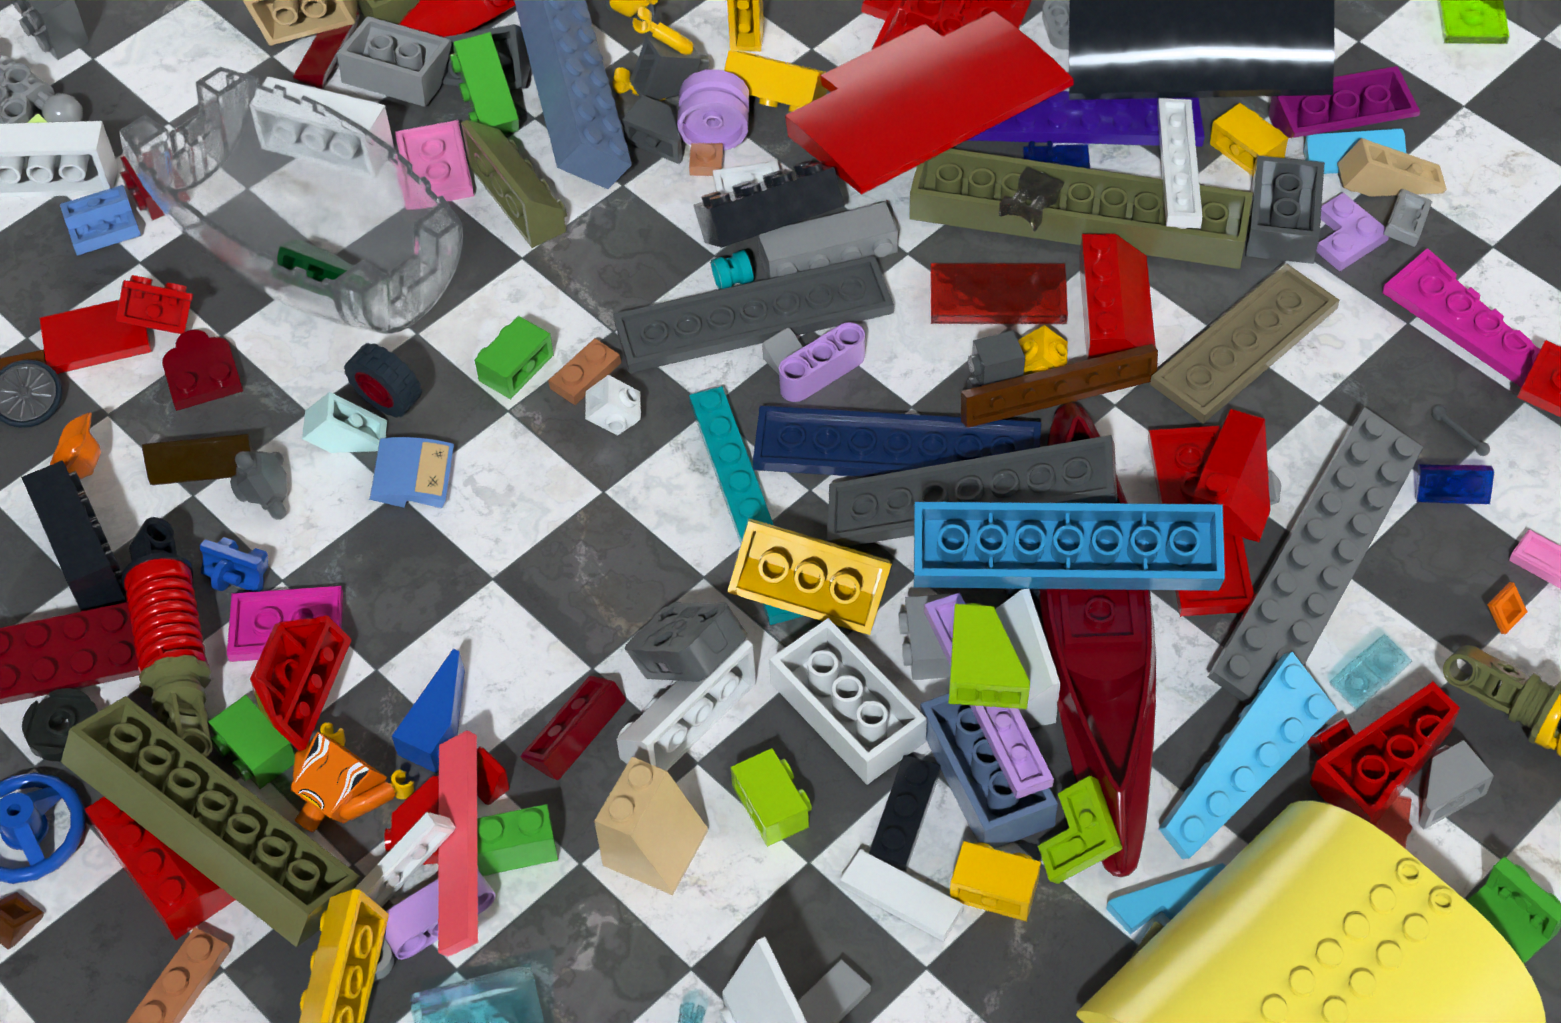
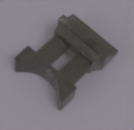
M1026 167L1019 176L1018 190L1012 198L1005 196L1000 202L999 216H1020L1031 224L1033 231H1036L1042 223L1043 209L1056 204L1064 182ZM1027 200L1032 201V203L1030 204V206H1029V205H1026V204H1024V203H1025Z

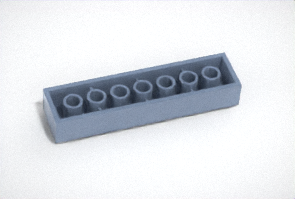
M514 0L557 168L609 189L630 168L632 163L586 0Z

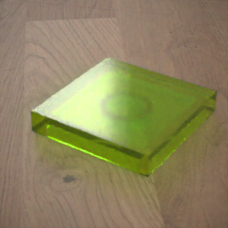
M1437 0L1444 43L1508 44L1510 35L1503 0Z

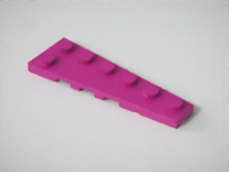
M1429 249L1424 250L1385 284L1383 294L1522 388L1540 348L1536 347L1520 330L1511 329L1503 321L1504 316L1497 309L1490 310L1479 300L1481 295L1472 287L1467 289L1456 279L1457 274Z

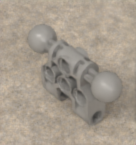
M0 56V124L27 123L35 115H40L41 113L47 122H82V105L74 96L64 93L54 95V89L33 74L26 64L16 63L8 56Z

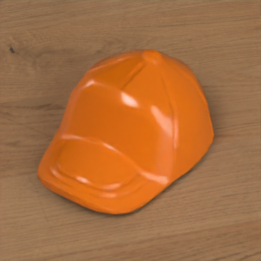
M91 412L73 419L65 426L50 462V465L63 460L68 473L76 471L79 479L93 474L101 454L99 443L90 433Z

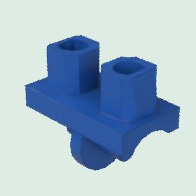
M225 537L217 543L205 539L200 544V551L203 555L201 574L211 577L213 589L224 591L230 584L252 592L263 589V574L268 568V554L266 551L255 548L248 554L241 552L234 540Z

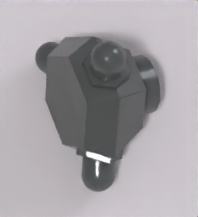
M263 451L239 452L235 456V463L237 464L236 475L232 476L230 480L232 491L238 500L260 504L264 510H268L271 517L275 520H281L286 516V508L282 502L287 495V475L281 466L284 461L282 454L279 452L268 453Z

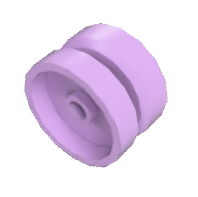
M703 70L693 73L684 80L679 90L677 120L678 131L684 142L689 145L691 143H723V151L736 147L744 141L748 133L749 89L744 81L733 73L723 70Z

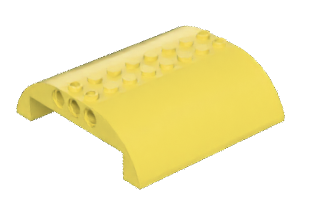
M1317 801L1290 803L1076 1013V1016L1083 1023H1546L1542 1000L1531 975L1504 937L1482 914L1389 835L1349 811Z

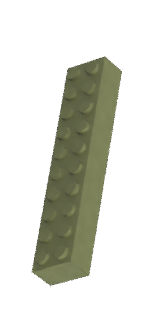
M949 149L916 167L910 190L909 219L1081 245L1082 234H1117L1145 255L1240 269L1253 193L1199 185L1202 206L1201 228L1180 229L1166 226L1163 179Z

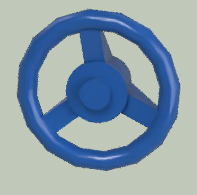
M35 772L11 776L0 782V798H2L0 800L1 837L8 847L15 850H23L30 864L28 867L16 869L0 867V881L10 884L36 881L58 870L76 852L85 831V806L77 790L59 777ZM34 787L42 788L25 794L12 793L16 790ZM63 798L70 811V829L62 845L50 857L45 858L39 844L45 838L49 827L45 813Z

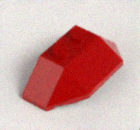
M328 615L275 624L250 677L259 710L272 726L299 751L305 750L352 640Z

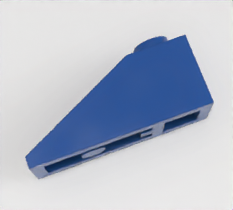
M452 649L392 735L398 756L434 773H437L439 770V745L458 735L465 675L460 651Z

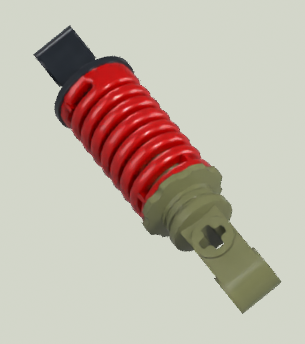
M150 517L144 521L129 544L132 562L124 569L121 577L123 588L126 591L138 670L140 672L139 689L145 696L151 697L152 708L158 717L157 721L207 758L212 751V742L208 729V714L204 705L206 703L205 688L211 682V668L205 656V646L203 644L195 591L192 587L193 568L186 558L177 555L172 526L161 518Z

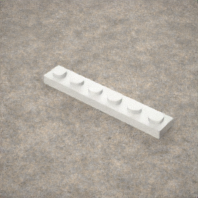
M1158 98L1157 115L1166 226L1180 229L1201 228L1202 206L1192 103L1188 99Z

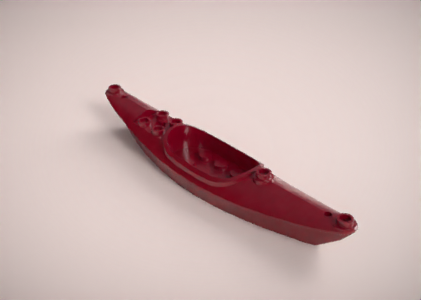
M1070 402L1061 406L1056 411L1052 420L1047 446L1101 436L1084 408ZM1116 474L1117 502L1109 504H1128ZM1039 589L1043 632L1060 681L1057 708L1076 783L1088 776L1098 779L1123 848L1101 862L1104 869L1113 876H1129L1138 866L1143 845L1154 746L1156 644L1150 590Z

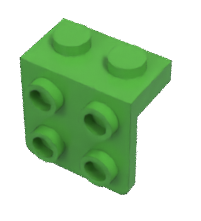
M1505 856L1493 866L1486 884L1467 900L1504 937L1523 964L1556 936L1561 928L1560 900L1553 894L1545 892L1531 880L1524 868L1514 865Z

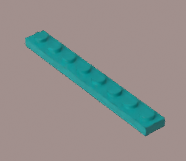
M721 386L690 394L689 400L741 544L748 518L770 525L774 524L724 389ZM762 603L769 625L803 617V615Z

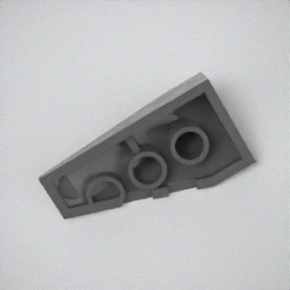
M513 24L443 37L451 40L450 55L454 54V41L490 32L509 91L525 88L531 64L520 26ZM448 56L441 84L459 87V83H463L460 72L454 73L450 57Z

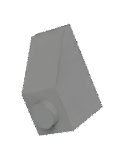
M1464 740L1452 747L1444 745L1430 757L1431 763L1425 776L1419 825L1423 830L1483 797L1489 789L1494 775Z

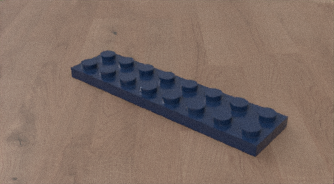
M760 406L753 455V470L871 477L1039 448L1041 422L998 420L966 428L961 422V417Z

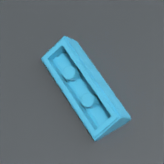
M1403 129L1313 134L1306 136L1303 153L1306 161L1325 162L1324 174L1340 173L1337 163L1361 138L1406 153L1405 134Z

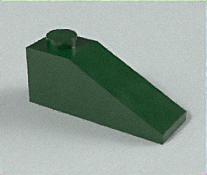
M297 239L279 246L272 278L362 311L368 310L376 280L374 277L329 251Z

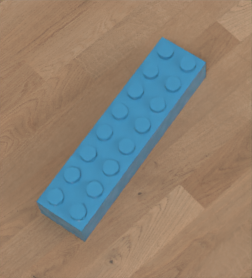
M915 502L914 587L1219 591L1225 580L1223 504Z

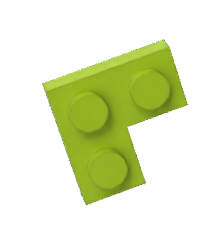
M1088 776L1058 793L1069 829L1038 845L1050 882L1059 884L1123 849L1099 781L1092 776Z

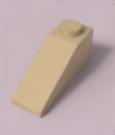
M1363 138L1337 163L1344 188L1370 197L1398 195L1401 189L1415 194H1439L1447 190L1440 165Z

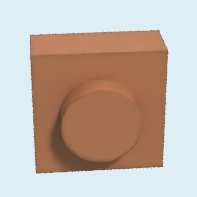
M691 143L690 176H713V170L723 169V143Z

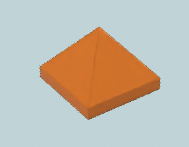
M1509 582L1487 604L1500 633L1504 635L1527 613L1514 582Z

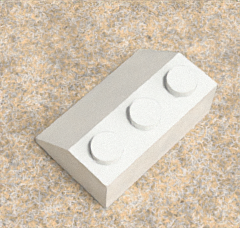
M1029 588L1023 589L995 610L1030 681L1027 709H1019L1029 729L1056 723L1060 681Z

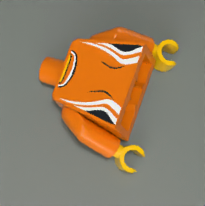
M325 722L320 727V733L317 732L314 738L308 742L306 749L303 751L298 750L295 754L291 790L307 802L294 821L312 833L315 832L325 816L344 824L393 800L394 797L401 800L409 798L414 793V781H410L406 785H400L406 779V772L396 770L392 774L391 783L385 782L388 777L344 747L346 743L344 729L340 728L334 733L333 725Z

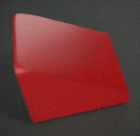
M479 747L477 748V797L484 804L491 805L509 790V782L505 768L484 748Z

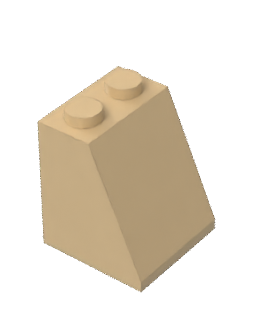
M631 757L594 821L603 866L670 895L674 894L708 832V827L668 771L634 757Z

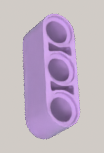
M843 323L785 358L779 365L780 394L782 397L791 402L802 401L858 367L865 358V332L863 328L856 323Z
M478 870V914H480L493 903L496 894ZM438 879L386 911L389 914L384 938L390 945L396 958L401 960L407 959L438 940Z

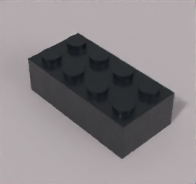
M812 160L794 165V171L782 174V171L768 173L762 176L763 182L752 184L751 181H746L732 186L733 192L721 194L720 191H716L702 196V202L693 206L704 242L722 248L845 206L834 167L824 166L822 162L812 163Z
M62 460L21 477L80 611L126 603L122 593L125 591L121 579L122 572L119 570L120 567L86 493L78 494L85 490L77 472L68 473Z

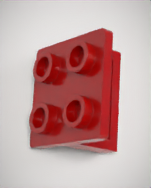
M135 275L130 277V281L124 280L122 282L115 322L180 335L185 332L190 303L193 299V294L186 293L187 286L166 282L164 288L152 286L153 279Z

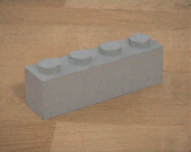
M886 202L784 226L758 235L759 257L768 279L874 255L876 258L885 257L898 251V230Z

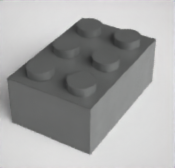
M1257 155L1252 182L1253 196L1249 215L1247 257L1314 264L1320 237L1325 162Z

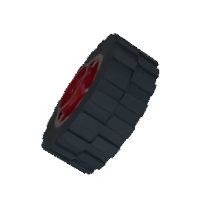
M363 344L344 365L345 376H347L354 390L367 403H370L375 409L388 416L391 415L395 418L398 416L403 417L421 397V384L413 371L398 356L377 344Z

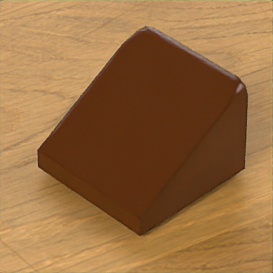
M18 892L0 900V944L6 949L14 947L44 916L43 911Z

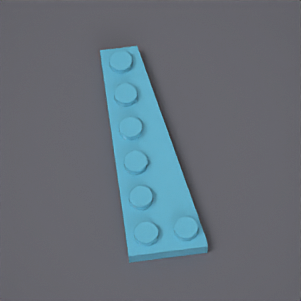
M1293 652L1285 653L1280 657L1258 688L1260 691L1250 705L1245 706L1238 716L1240 719L1230 733L1225 734L1218 744L1220 747L1209 762L1203 765L1195 776L1193 784L1185 790L1158 828L1181 859L1191 858L1338 711Z

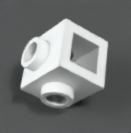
M607 375L586 391L585 419L616 435L621 434L641 420L640 391Z

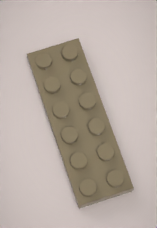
M1286 263L1151 376L1150 385L1204 424L1337 310L1340 300Z

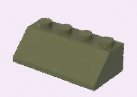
M470 120L461 122L470 169L531 248L565 233L564 218L567 217V211L560 199H554L544 179H538L531 162L528 159L523 160L520 156L515 142L512 139L508 140L500 129Z

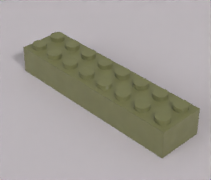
M124 696L69 729L61 760L62 764L294 946L298 947L320 930L321 916L328 908L330 897L354 889L357 886L360 877L357 873L128 697Z

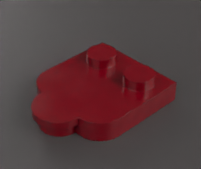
M196 329L186 331L177 338L176 348L169 350L162 359V365L176 411L243 392L230 345L223 338H209L204 331Z

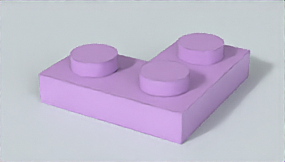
M1341 193L1322 205L1321 220L1335 232L1318 243L1316 252L1338 271H1342L1388 241L1389 237L1383 235L1386 227L1345 193Z

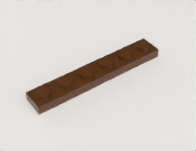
M1152 344L963 390L961 391V422L966 428L1149 383L1151 376L1157 372L1158 350Z

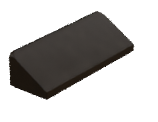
M249 434L142 444V452L150 485L231 478L236 475L237 464L235 463V456L242 451H254Z

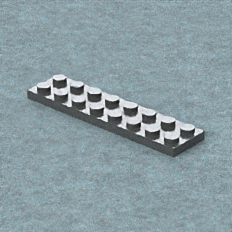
M874 255L613 313L629 373L761 344L788 327L797 336L836 327L843 323H854L894 314V304Z
M1112 435L829 484L827 542L847 547L914 536L915 502H1117L1115 444Z

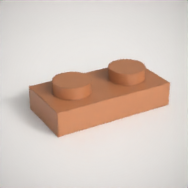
M594 338L548 380L549 387L567 401L576 405L586 396V391L609 375L621 364L620 354Z

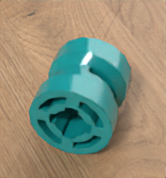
M744 250L734 252L730 258L718 257L710 262L712 274L719 290L730 288L736 283L748 284L754 280L751 263Z

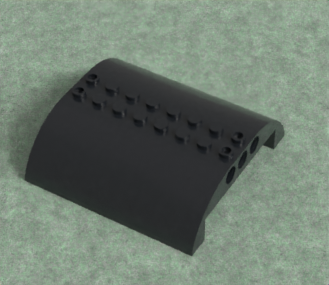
M1070 0L1069 75L1073 78L1074 85L1069 87V100L1333 95L1334 0Z

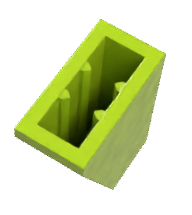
M977 603L955 604L948 704L1027 709L1030 681L994 606H982Z

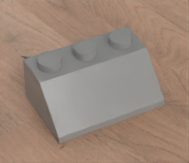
M367 16L337 52L341 82L426 107L440 89L452 45L451 40Z

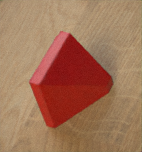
M1343 718L1318 730L1310 737L1307 743L1322 758L1354 736L1355 733L1347 718Z

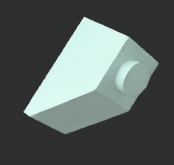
M328 392L305 411L302 439L330 453L378 451L380 439L386 438L387 420Z

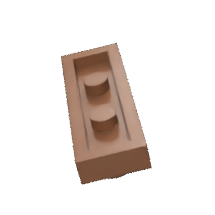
M194 927L126 1023H180L231 950L228 944Z

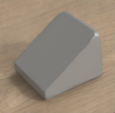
M788 327L763 342V359L779 375L780 363L803 347L794 332Z

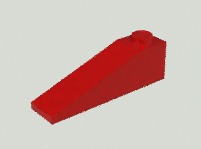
M420 0L397 25L440 37L463 34L515 6L514 0Z
M1230 409L1205 464L1193 495L1192 504H1223V532L1259 543L1271 511L1265 419Z

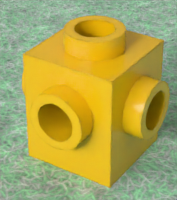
M1045 325L1018 339L1025 355L1024 375L1067 365L1068 342Z

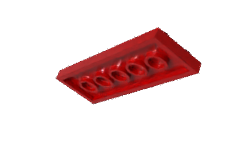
M1220 426L1149 430L1148 443L1159 504H1192L1199 479L1221 431ZM1224 532L1225 580L1219 591L1175 590L1180 617L1245 612L1254 596L1242 537Z

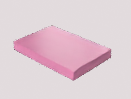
M458 120L395 131L410 208L474 196Z

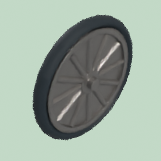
M20 360L12 362L0 370V421L9 426L28 428L43 423L55 413L62 399V385L57 373L50 366L36 360Z

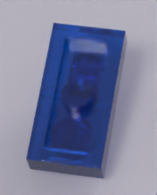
M1030 141L1028 146L1023 147V159L1090 169L1088 145L1053 146L1052 141H1047V146H1035V142Z
M1419 464L1415 491L1416 502L1490 504L1494 469L1490 465Z

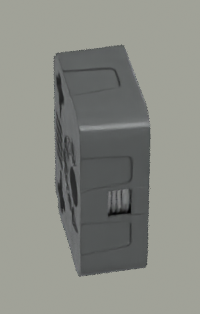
M673 602L668 607L662 608L626 644L625 650L646 679L697 682L708 677L745 640L747 632L727 603Z

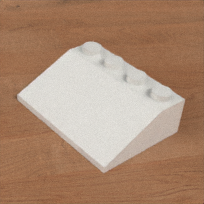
M766 938L758 939L722 992L724 1008L719 1009V1013L723 1023H807Z

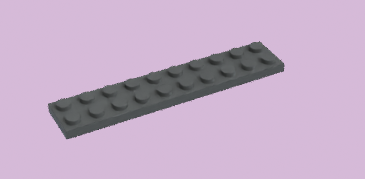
M1365 407L1357 414L1208 675L1210 680L1245 704L1250 705L1260 691L1258 688L1283 654L1293 652L1301 664L1305 665L1424 448L1423 446Z

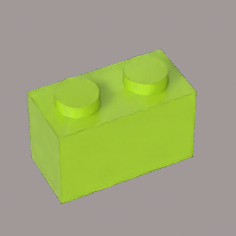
M773 748L731 767L732 786L767 847L809 827L808 811L812 810L810 800L803 789L797 791L792 782L794 776L788 762L785 759L779 760Z

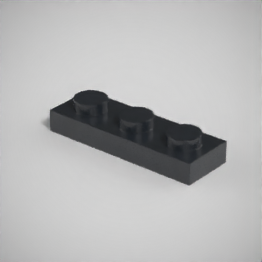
M903 755L869 851L870 855L898 870L907 871L940 775L941 765Z

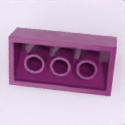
M1398 66L1334 77L1333 95L1272 96L1268 116L1275 128L1281 130L1288 138H1296L1419 116L1420 110Z

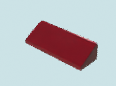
M356 13V24L317 33L295 71L293 79L323 90L338 63L337 52L358 27L360 13Z
M589 676L520 756L521 759L548 777L559 780L625 703L626 698L616 683L612 680Z

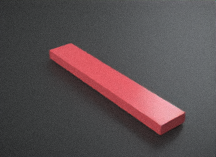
M468 730L439 745V815L449 817L456 826L455 831L439 846L438 953L447 957L478 943L477 735Z

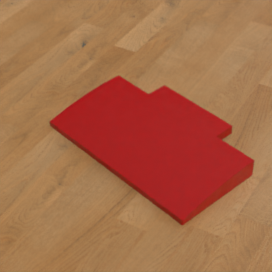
M992 12L945 36H941L923 24L820 75L822 86L831 93L786 114L785 120L790 139L818 161L822 162L823 165L834 167L837 176L860 194H863L1073 86L1074 82L1073 78L1032 39L996 12Z

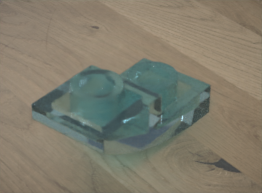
M1384 634L1329 681V684L1358 711L1382 687L1385 688L1412 663V660Z

